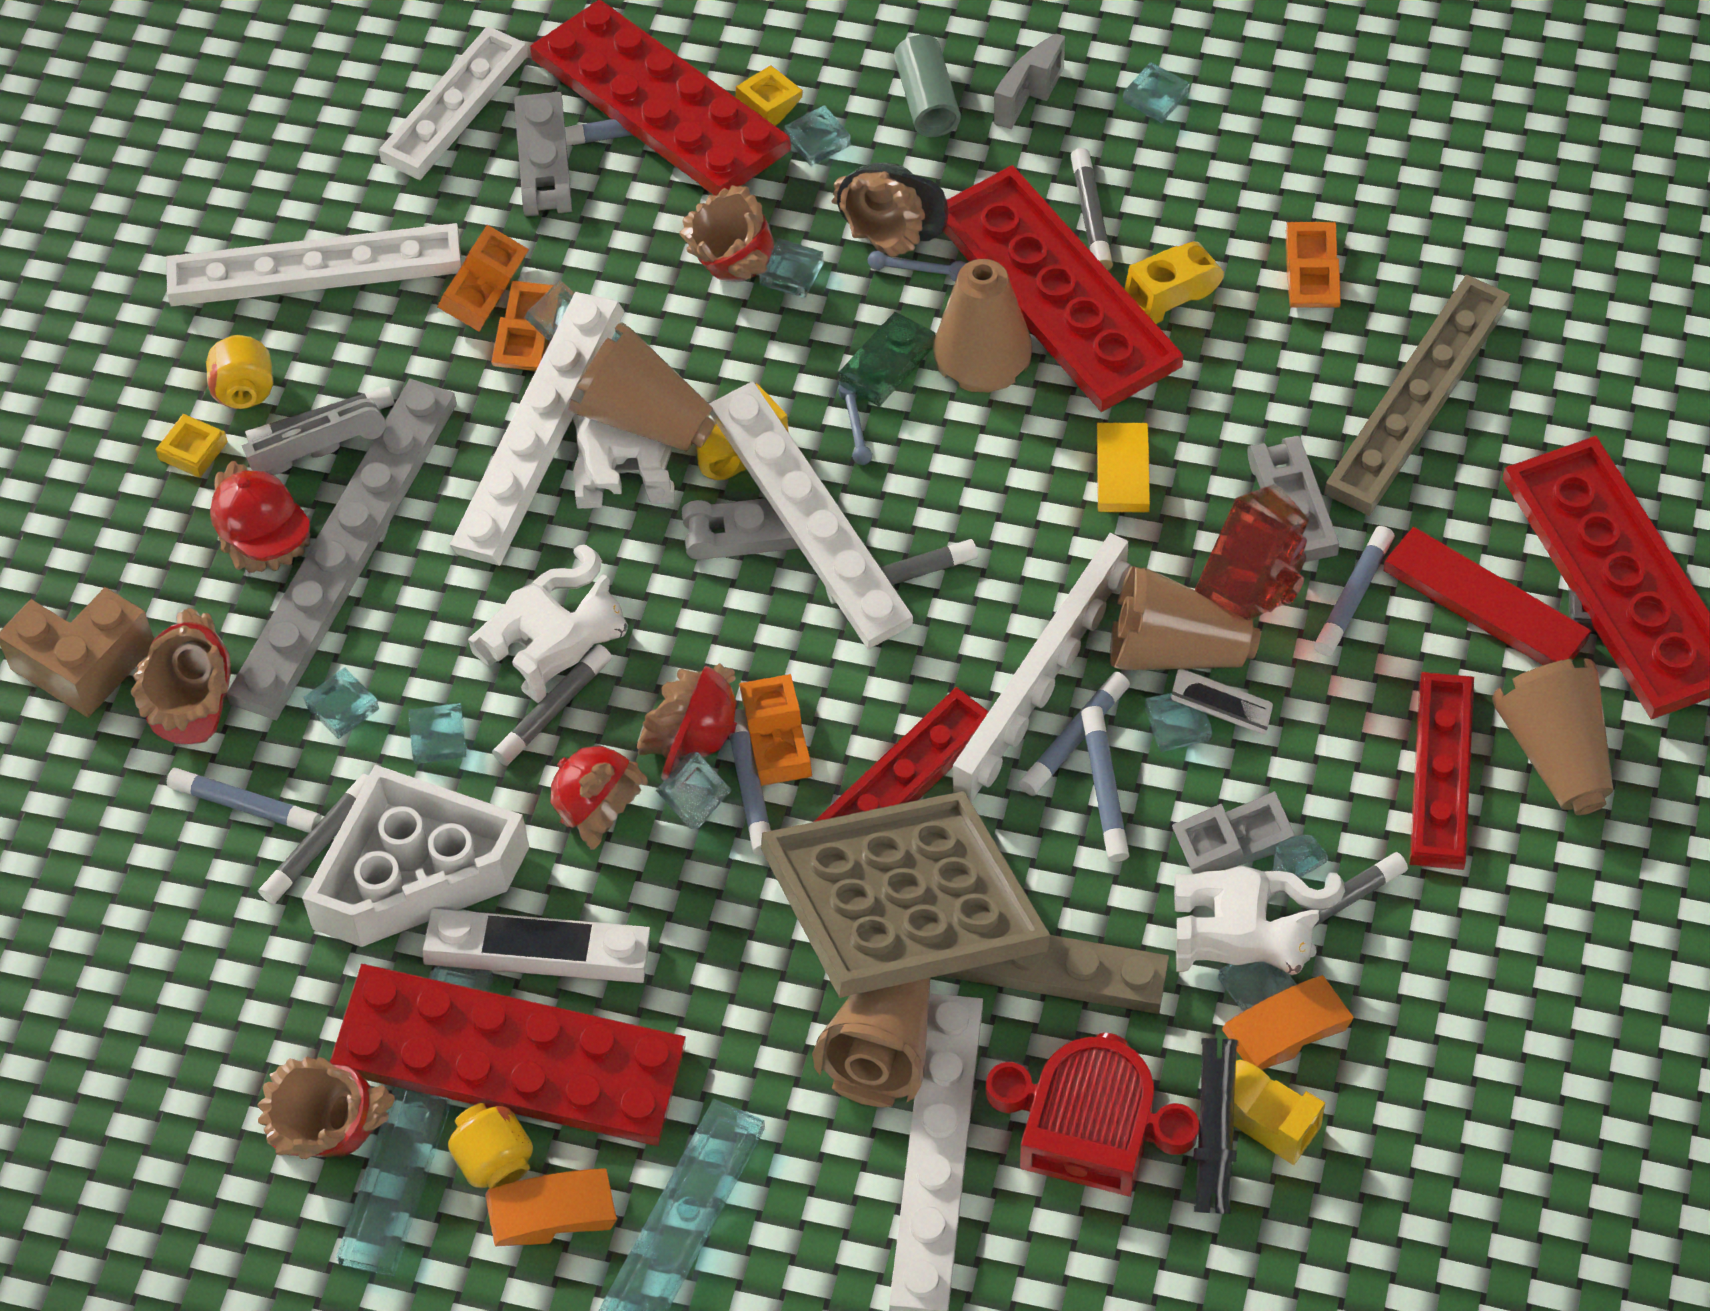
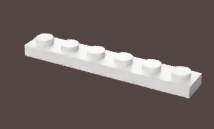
M453 223L166 256L167 296L171 306L457 274L462 266L458 225Z
M575 292L450 543L451 548L457 555L501 565L575 414L568 410L571 399L580 403L584 396V391L577 388L604 341L607 337L612 339L615 327L624 314V310L618 301Z
M752 381L709 403L713 407L710 414L711 417L716 421V424L867 649L913 625L912 614L755 383Z
M1109 533L953 764V793L964 791L972 802L983 785L990 787L993 784L1002 766L1003 760L1001 757L1009 745L1012 747L1019 745L1029 725L1028 717L1036 706L1042 708L1048 702L1055 686L1054 678L1062 667L1069 669L1074 663L1081 647L1080 639L1087 629L1094 631L1097 628L1106 610V600L1112 591L1117 593L1121 591L1125 577L1130 567H1132L1127 563V540Z
M931 993L929 996L924 1079L914 1098L889 1311H949L983 998Z

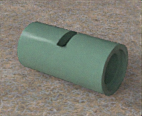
M921 34L906 38L896 47L894 58L915 130L920 135L926 137L945 135L957 127L961 114L940 44L936 38L930 35Z

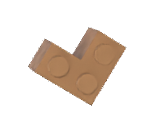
M106 587L96 595L71 623L30 599L0 631V646L10 669L87 718L95 712L135 669L138 663L148 655L149 648L154 640L145 611Z

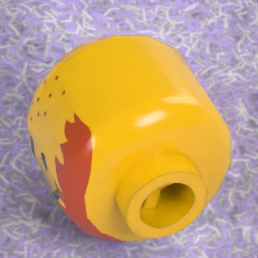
M234 335L217 342L209 350L206 361L208 387L211 396L218 403L229 408L245 409L262 403L270 395L273 386L272 362L269 350L262 342L252 337Z
M483 1103L468 1108L456 1118L455 1123L458 1128L451 1135L448 1141V1148L471 1186L477 1188L489 1187V1189L516 1182L528 1172L530 1166L527 1162L533 1153V1145L518 1119L509 1108L496 1106L487 1109Z

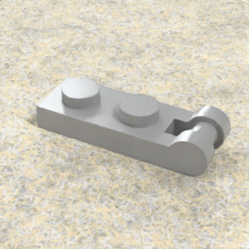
M552 92L514 96L524 217L539 215V210L557 209L558 213L572 212L562 93ZM555 185V190L537 191V187Z
M364 398L241 446L252 471H265L277 475L291 468L293 460L309 454L314 458L328 455L340 447L339 442L357 435L365 439H376L385 431L386 423L375 402Z
M1294 436L1282 439V444L1267 447L1265 443L1248 446L1249 465L1253 475H1256L1288 566L1337 556L1339 541L1300 437ZM1286 464V467L1274 468V466Z
M767 498L710 504L706 501L695 500L688 502L682 507L683 524L689 529V534L685 537L686 553L692 559L703 560L799 549V546ZM725 527V533L714 534L709 530Z

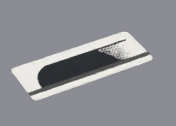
M1178 669L1171 699L1178 703L1258 733H1267L1273 704L1267 700L1184 669Z

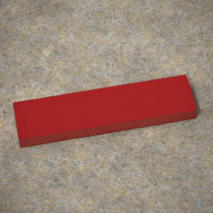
M1414 526L1385 560L1384 572L1541 665L1560 660H1573L1589 640L1590 629Z
M1421 672L1418 696L1409 865L1464 870L1474 698V677Z
M955 687L814 822L918 801L953 768V764L989 711Z

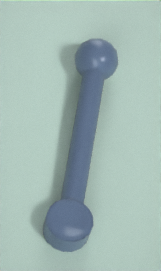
M880 251L870 253L867 259L868 265L875 270H880L886 266L946 274L953 281H956L960 269L967 264L963 261H955L951 265L892 258L886 257Z
M844 379L839 383L838 389L839 396L846 400L856 447L852 457L858 465H866L872 459V452L870 448L865 446L855 398L858 395V384L853 379Z

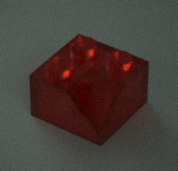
M1272 484L1235 499L1194 590L1248 621L1264 613L1272 612L1286 603H1292L1304 582V576L1300 575V572L1307 559L1304 553L1307 538L1302 535L1309 519L1284 489Z

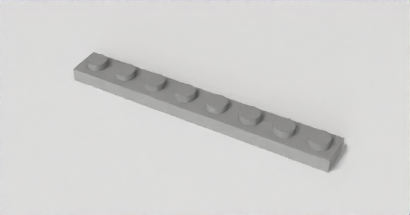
M408 380L385 420V431L372 442L227 692L230 705L277 721L457 405L454 392L417 380Z

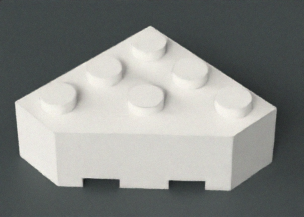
M374 765L302 898L312 929L363 947L428 922L431 909L457 911L507 892L529 849L523 815Z

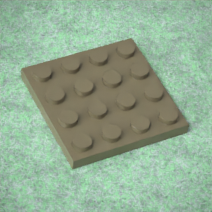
M964 791L762 833L761 850L839 998L1048 951L1050 941L1048 930Z

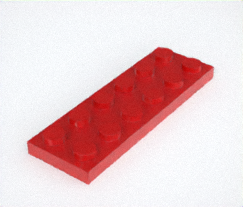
M597 0L530 45L533 61L608 117L618 121L623 128L714 196H717L724 188L730 190L732 185L736 187L742 186L791 151L790 136L602 0Z
M1013 165L947 199L949 214L947 225L943 232L969 262L977 259H989L1005 268L1027 328L1100 412L1109 409L1183 367L1184 355Z
M1593 436L1505 467L1502 480L1565 582L1581 601L1583 611L1589 614L1594 629L1649 718L1652 720L1709 699L1710 612L1598 437Z
M361 963L329 1063L350 1067L360 1073L367 1081L473 1105L483 1103L486 1108L503 1106L509 1108L517 1115L659 1147L686 1047V1036Z

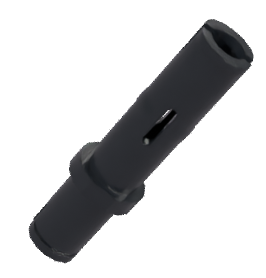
M1201 1038L1202 1065L1198 1148H1194L1193 1159L1197 1160L1194 1212L1210 1213L1211 1194L1215 1193V1213L1231 1214L1232 1162H1236L1237 1150H1233L1236 1058L1239 1040L1223 1039L1222 1057L1219 1059L1217 1058L1218 1038Z

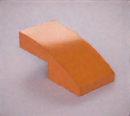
M1287 222L1285 236L1290 308H1340L1339 258H1337L1336 222Z
M486 225L469 251L458 273L444 292L437 308L480 332L529 249L493 227Z
M512 281L505 318L500 317L491 361L493 366L530 371L537 370L552 340L556 310L560 308L563 296L560 286Z
M791 674L739 683L761 786L812 777L811 761L802 729L800 709Z
M1321 975L1259 1002L1227 1021L1222 1031L1228 1039L1239 1040L1237 1052L1243 1061H1247L1263 1070L1295 1059L1303 1045L1346 1031L1354 1017L1324 975Z
M606 1168L569 1171L524 1179L488 1189L485 1194L495 1247L550 1244L556 1233L611 1230L617 1220Z

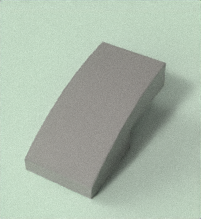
M1054 34L1043 40L1023 55L1008 71L994 92V124L1012 129L1029 96L1045 101L1048 100L1064 69L1065 36Z
M1275 791L1228 812H1225L1222 804H1219L1172 825L1193 874L1217 871L1246 864L1299 845Z

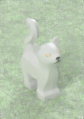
M574 414L573 420L576 426L579 451L573 470L577 509L602 508L603 492L597 490V487L609 489L613 494H622V483L619 473L639 471L642 476L651 505L674 503V483L670 480L669 473L666 470L672 446Z
M578 545L574 548V554L581 562L580 567L575 569H550L540 575L532 584L512 592L506 604L468 639L472 653L488 666L496 661L499 662L507 656L510 644L520 642L526 649L519 651L512 663L526 679L521 686L522 691L537 703L547 696L545 683L553 676L578 663L594 644L623 637L628 629V624L623 617L620 604L609 593L610 580L605 574L599 577L573 613L563 608L550 595L551 591L556 588L578 589L590 584L598 575L602 560L599 554L587 545Z
M1241 865L1221 871L1175 874L1174 901L1176 912H1190L1195 906H1207L1214 911V917L1197 918L1190 915L1177 918L1176 971H1189L1196 960H1210L1233 965L1265 961L1290 975L1299 973L1304 963L1309 961L1310 957L1316 955V946L1312 943V928L1319 921V911L1328 910L1341 901L1345 893L1343 880L1337 873H1329L1325 880L1324 889L1315 890L1309 888L1293 873L1282 871L1264 872ZM1278 892L1288 894L1298 905L1310 909L1271 922L1266 921L1269 898Z

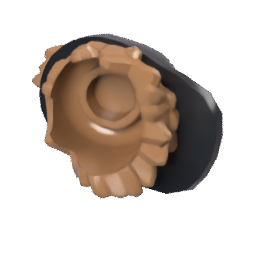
M872 163L864 165L848 176L838 178L834 183V188L836 189L831 202L838 205L842 217L850 225L852 237L869 238L876 250L883 253L886 252L890 257L914 251V244H919L920 241H930L943 233L947 225L949 212L944 191L933 181L915 176L911 171L899 164Z

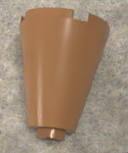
M989 259L970 261L960 269L933 344L934 360L939 372L945 378L947 374L952 379L958 381L959 387L967 391L989 393L1007 388L1015 383V377L1024 369L1026 372L1031 364L1032 340L1010 279L1002 265Z
M622 322L618 323L615 330L621 337L617 342L608 337L604 341L577 388L584 391L581 403L571 399L568 410L579 416L686 452L692 444L701 448L716 425V421L709 418L713 407L634 330Z
M1130 567L1117 603L1122 605L1119 622L1113 621L1110 642L1111 666L1123 671L1240 668L1244 665L1246 658H1255L1260 641V629L1253 627L1252 616L1148 568Z
M1584 658L1585 668H1574L1572 660L1567 659L1522 673L1512 679L1516 689L1504 696L1500 687L1494 692L1492 697L1497 712L1560 807L1564 810L1574 809L1575 815H1585L1603 808L1607 804L1605 798L1613 792L1599 673L1595 663L1591 659Z
M931 978L849 996L818 1037L812 1053L814 1068L817 1073L821 1075L824 1069L834 1079L833 1090L857 1103L881 1108L892 1107L896 1098L908 1096L907 1102L915 1098L924 1079Z

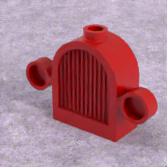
M1100 1033L1096 1037L1080 1038L1065 1044L1046 1062L1038 1084H1033L1028 1070L1015 1062H1003L994 1066L986 1079V1096L993 1108L1004 1113H1015L1020 1110L1030 1112L1020 1148V1169L1131 1197L1146 1141L1155 1143L1160 1150L1167 1154L1181 1155L1189 1152L1198 1140L1199 1119L1190 1107L1179 1103H1172L1163 1106L1157 1113H1152L1154 1084L1151 1072L1142 1057L1129 1047V1043L1124 1038L1116 1034Z

